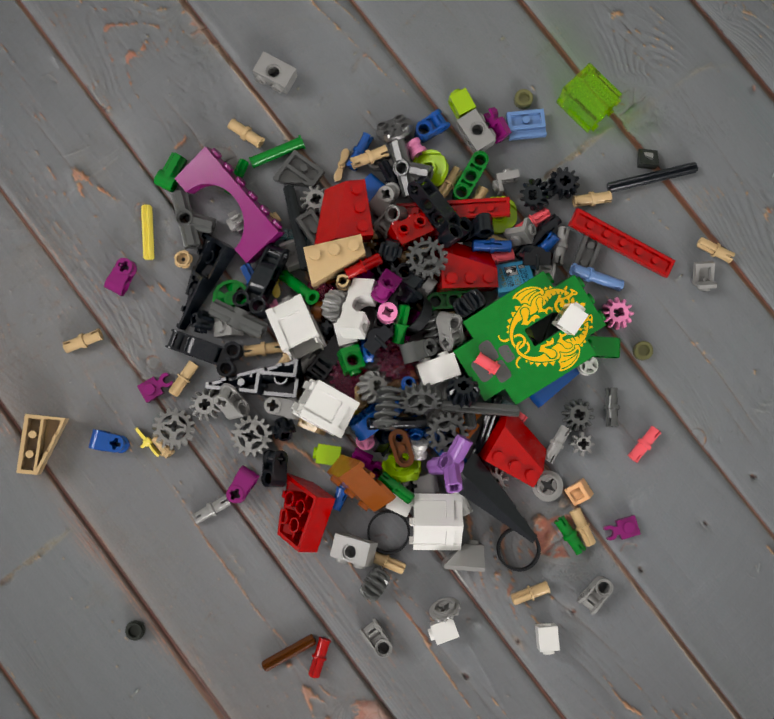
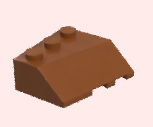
M341 454L327 471L331 476L329 480L339 487L341 485L345 488L344 493L351 499L355 497L359 501L358 506L365 511L369 509L376 512L396 498L384 483L378 479H373L376 475L365 468V464L362 461Z

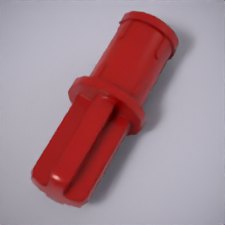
M376 253L364 260L359 259L358 263L344 268L348 279L351 280L364 272L367 274L368 270L382 264L383 260L380 254Z
M319 637L315 653L312 654L313 660L308 673L312 678L320 677L324 661L327 660L326 654L331 640L328 638Z

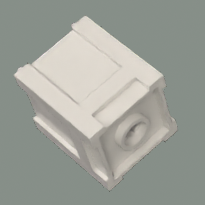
M301 294L265 310L283 353L288 354L291 361L318 349L324 350V347L327 346L317 321L311 314V308L305 303Z
M310 379L309 382L305 381L302 387L305 389L298 403L294 401L291 407L293 409L292 414L332 436L335 435L342 438L360 403L320 380Z
M414 493L415 497L410 503V507H413V517H409V525L413 526V536H409V544H413V550H461L464 527L462 495Z

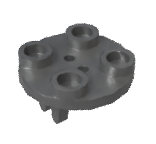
M398 114L393 119L381 121L376 125L378 139L386 141L388 146L394 140L405 138L406 141L410 140L409 133L413 129L412 121L405 118L403 114Z

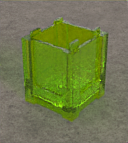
M589 62L583 70L563 87L556 103L588 133L590 130L594 132L599 127L597 123L605 115L609 117L614 112L613 107L621 102L619 98L622 93Z

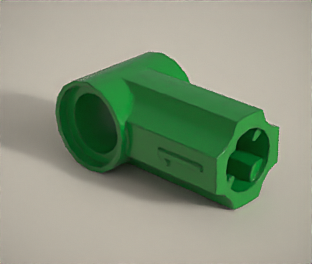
M172 152L163 170L160 169L157 172L154 184L171 193L174 192L178 186V182L174 178L183 170L187 160L181 155Z

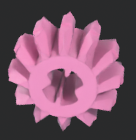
M616 297L614 301L609 299L607 304L602 305L604 310L602 313L606 318L604 322H609L608 328L614 325V329L618 330L620 326L625 328L627 327L626 323L632 322L629 316L634 315V312L628 310L632 305L626 306L625 299L620 302L619 297ZM616 310L619 311L618 315H620V316H618V317H616V316L614 315V314H616V313H614V311H616Z

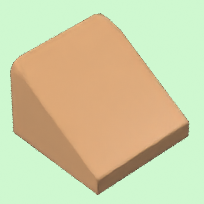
M584 478L564 490L574 506L590 499L594 494Z

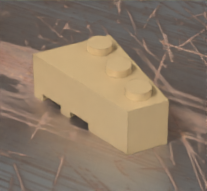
M361 234L303 247L311 285L314 290L342 273L344 268L358 263L359 259H366Z
M25 414L16 473L42 474L69 418Z

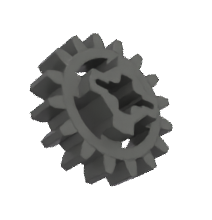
M421 237L420 243L413 241L414 247L409 246L408 251L410 253H406V258L410 259L406 261V265L411 266L409 272L415 271V275L418 277L422 275L423 280L426 279V276L433 280L434 274L440 276V270L445 271L446 266L444 264H448V259L444 258L448 256V252L443 251L444 244L439 246L438 239L431 242V237H428L427 241H424L423 237ZM436 251L439 253L440 260L435 257ZM430 255V259L424 261L423 257L427 258ZM414 257L419 260L418 266L414 262Z
M420 382L418 385L412 383V387L405 386V390H402L399 395L401 397V400H399L400 409H404V413L410 412V416L418 414V417L422 414L428 416V412L435 413V409H440V404H442L441 391L437 390V386L431 387L430 383L423 385V382Z
M439 412L438 418L434 415L432 416L433 423L427 422L430 428L425 429L426 434H429L426 439L428 442L431 441L429 444L431 448L436 446L438 453L441 449H443V452H447L457 434L465 437L469 436L468 432L464 431L468 428L467 424H463L465 420L462 417L458 419L459 415L456 412L452 416L450 412H446V415ZM456 424L459 426V433L455 431ZM450 430L451 434L446 433V434L444 435V433H443L444 431H445V432H448V431ZM434 432L439 434L438 440L435 439Z

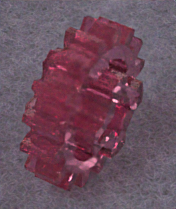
M392 338L388 339L385 342L388 347L385 350L380 347L379 351L381 353L377 354V357L380 358L377 364L382 365L380 371H386L385 376L391 377L392 380H400L410 376V371L415 368L412 366V363L404 364L399 345L402 344L393 343Z
M347 359L350 365H356V361L354 359ZM338 360V367H332L335 372L330 373V376L334 377L330 384H335L333 388L349 397L355 398L354 387L360 382L359 377L367 371L363 369L361 374L349 379L350 374L344 376Z

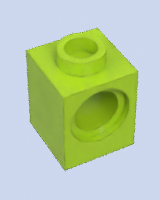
M466 88L462 90L456 89L450 93L448 104L457 120L476 109V105Z
M318 444V447H314L313 459H316L315 463L333 465L340 457L342 447Z

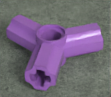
M461 434L456 435L447 452L442 453L439 457H433L426 464L429 474H444L446 492L451 494L459 493L463 489L461 472L464 468L463 460L473 444L470 439Z

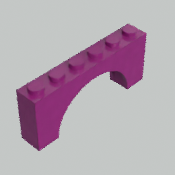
M204 147L174 179L186 193L195 194L208 186H220L236 199L242 210L244 230L235 250L246 263L254 264L262 256L269 243L274 244L285 234L281 229L283 226L277 219H273L269 215L270 210L265 205H261L257 201L258 196L245 187V181L233 173V167L221 159V153L215 148Z

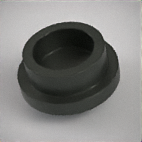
M140 620L129 622L125 629L127 637L134 641L141 639L146 632V627Z

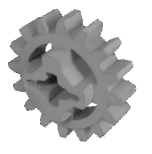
M167 408L166 414L161 411L159 413L160 418H154L156 424H152V429L156 431L152 433V436L158 437L156 443L162 442V448L168 445L170 450L173 449V446L180 450L181 444L186 447L188 445L187 440H192L193 436L191 434H194L195 429L191 427L194 426V421L189 422L191 415L184 416L185 410L179 413L177 408L173 412ZM171 418L168 422H163L164 420ZM171 426L175 427V432L172 431ZM185 435L183 438L176 440L177 437Z
M247 415V420L240 418L241 424L235 423L234 425L237 429L231 430L235 437L230 439L236 441L233 447L240 448L239 454L245 451L246 457H249L250 453H252L253 457H257V452L264 454L263 448L269 449L270 447L267 443L273 442L269 438L272 432L268 431L271 425H264L266 420L263 418L259 421V416L257 415L254 419H252L251 415ZM251 423L248 429L245 431L241 430L245 425ZM259 425L264 430L265 435H261L259 431ZM254 431V435L260 437V439L256 438L250 441V437L244 435V433L248 434ZM240 437H243L245 441V447L242 445ZM263 442L258 448L253 449L256 443Z

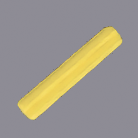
M142 205L143 258L145 260H154L152 206Z

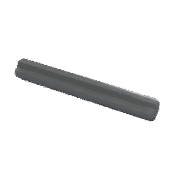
M442 400L441 410L447 412L518 417L520 413L518 405L476 402L470 408L464 405L461 409L458 404L453 406L452 401Z

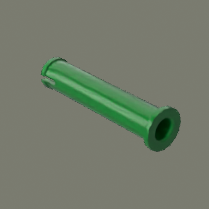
M298 135V138L249 157L253 168L255 169L260 165L292 153L294 150L306 149L301 135Z
M282 271L284 276L280 275L279 280L298 294H301L308 304L313 305L319 300L318 291L309 288L289 273V271Z

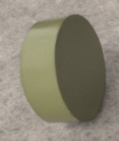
M527 89L517 91L514 97V104L519 109L529 108L533 101V95Z
M641 341L633 347V355L638 360H647L653 354V347L649 342Z

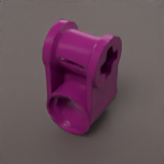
M127 258L118 259L107 277L104 287L120 296H124L137 272L136 264ZM124 265L128 266L129 269H128V270H125V269L123 268Z
M386 268L371 292L372 298L379 303L387 302L403 279Z
M242 465L226 492L227 499L232 503L243 502L258 481L260 475ZM239 490L238 494L241 495L240 498L234 499L235 495L232 494L233 491Z

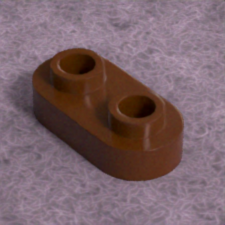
M318 300L311 307V314L320 325L327 320L321 314L323 310L321 308L323 305L322 300Z
M405 429L393 430L389 435V442L395 461L401 467H409L413 464L416 457L409 433ZM398 434L403 436L402 441L397 439ZM403 453H407L409 459H404Z

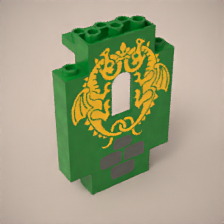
M542 271L462 322L472 339L454 349L453 352L468 376L472 377L473 381L478 382L480 395L484 401L505 389L513 404L517 405L596 355L594 343L586 338L606 326L604 322L606 318L601 310L597 311L593 305L595 300L590 293L586 294L583 289L585 285L579 276L576 278L575 275H572L557 283L556 286H553L554 280L549 273L545 274ZM576 302L586 309L584 312L588 314V317L575 335H567L560 330L534 346L525 332V329L547 315L559 313L565 304H575ZM480 352L495 362L497 360L498 364H500L495 375L492 373L488 374L489 371L474 363Z

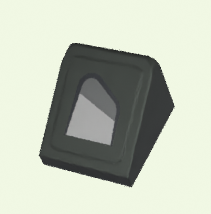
M638 149V168L656 169L659 166L657 150Z

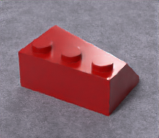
M365 179L344 181L325 189L314 245L359 234L362 236L363 243L370 242L374 233Z
M433 236V241H435L437 236ZM455 243L450 248H444L443 251L448 252V256L444 257L448 259V264H444L446 270H440V276L436 275V280L438 281L436 285L437 292L473 289L486 292L493 291L499 287L497 266L490 253L484 251L473 252L472 247ZM436 251L435 257L440 260L439 253Z
M501 416L479 456L484 461L534 488L544 471L547 449L519 417Z
M287 473L286 490L282 492V498H285L284 509L280 510L277 534L298 552H317L336 498L314 482Z

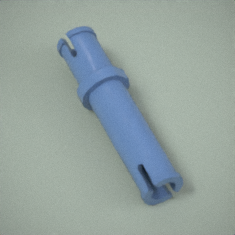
M573 263L570 267V275L579 276L586 282H594L618 292L624 287V280L595 271L592 267L587 268L577 263Z

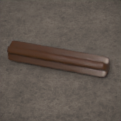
M310 634L265 659L261 663L263 669L269 671L316 644L315 637Z

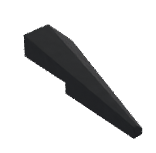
M206 233L202 234V238H204L202 249L198 248L197 254L200 256L196 265L193 266L185 293L188 295L186 305L181 307L183 316L176 325L178 329L184 331L189 326L192 315L198 312L236 254L235 248Z
M293 359V361L250 370L213 382L208 381L205 384V389L220 391L221 385L228 383L233 385L242 394L299 400L303 394L302 387L304 385L300 359Z
M474 452L464 464L461 472L463 489L459 494L533 543L537 538V534L529 527L526 519L521 516L516 509V505L500 483L492 476L489 468L481 461L478 453Z

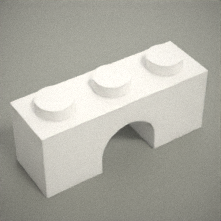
M353 278L351 286L348 287V295L342 305L341 316L337 320V329L343 338L366 339L370 321L365 312L360 310L367 306L376 307L377 301L371 296L372 290L377 285L375 279Z

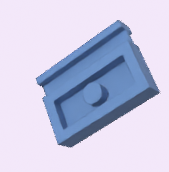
M544 109L506 113L507 125L512 132L509 134V141L547 136Z

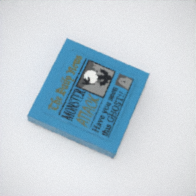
M523 261L496 265L499 286L496 288L498 296H504L534 277L530 265L524 266Z

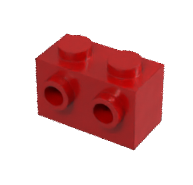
M423 212L418 214L412 213L402 221L396 220L391 223L387 235L391 239L400 241V246L403 247L404 251L409 246L412 247L414 245L413 241L420 243L421 237H423L424 241L428 240V237H432L434 228Z

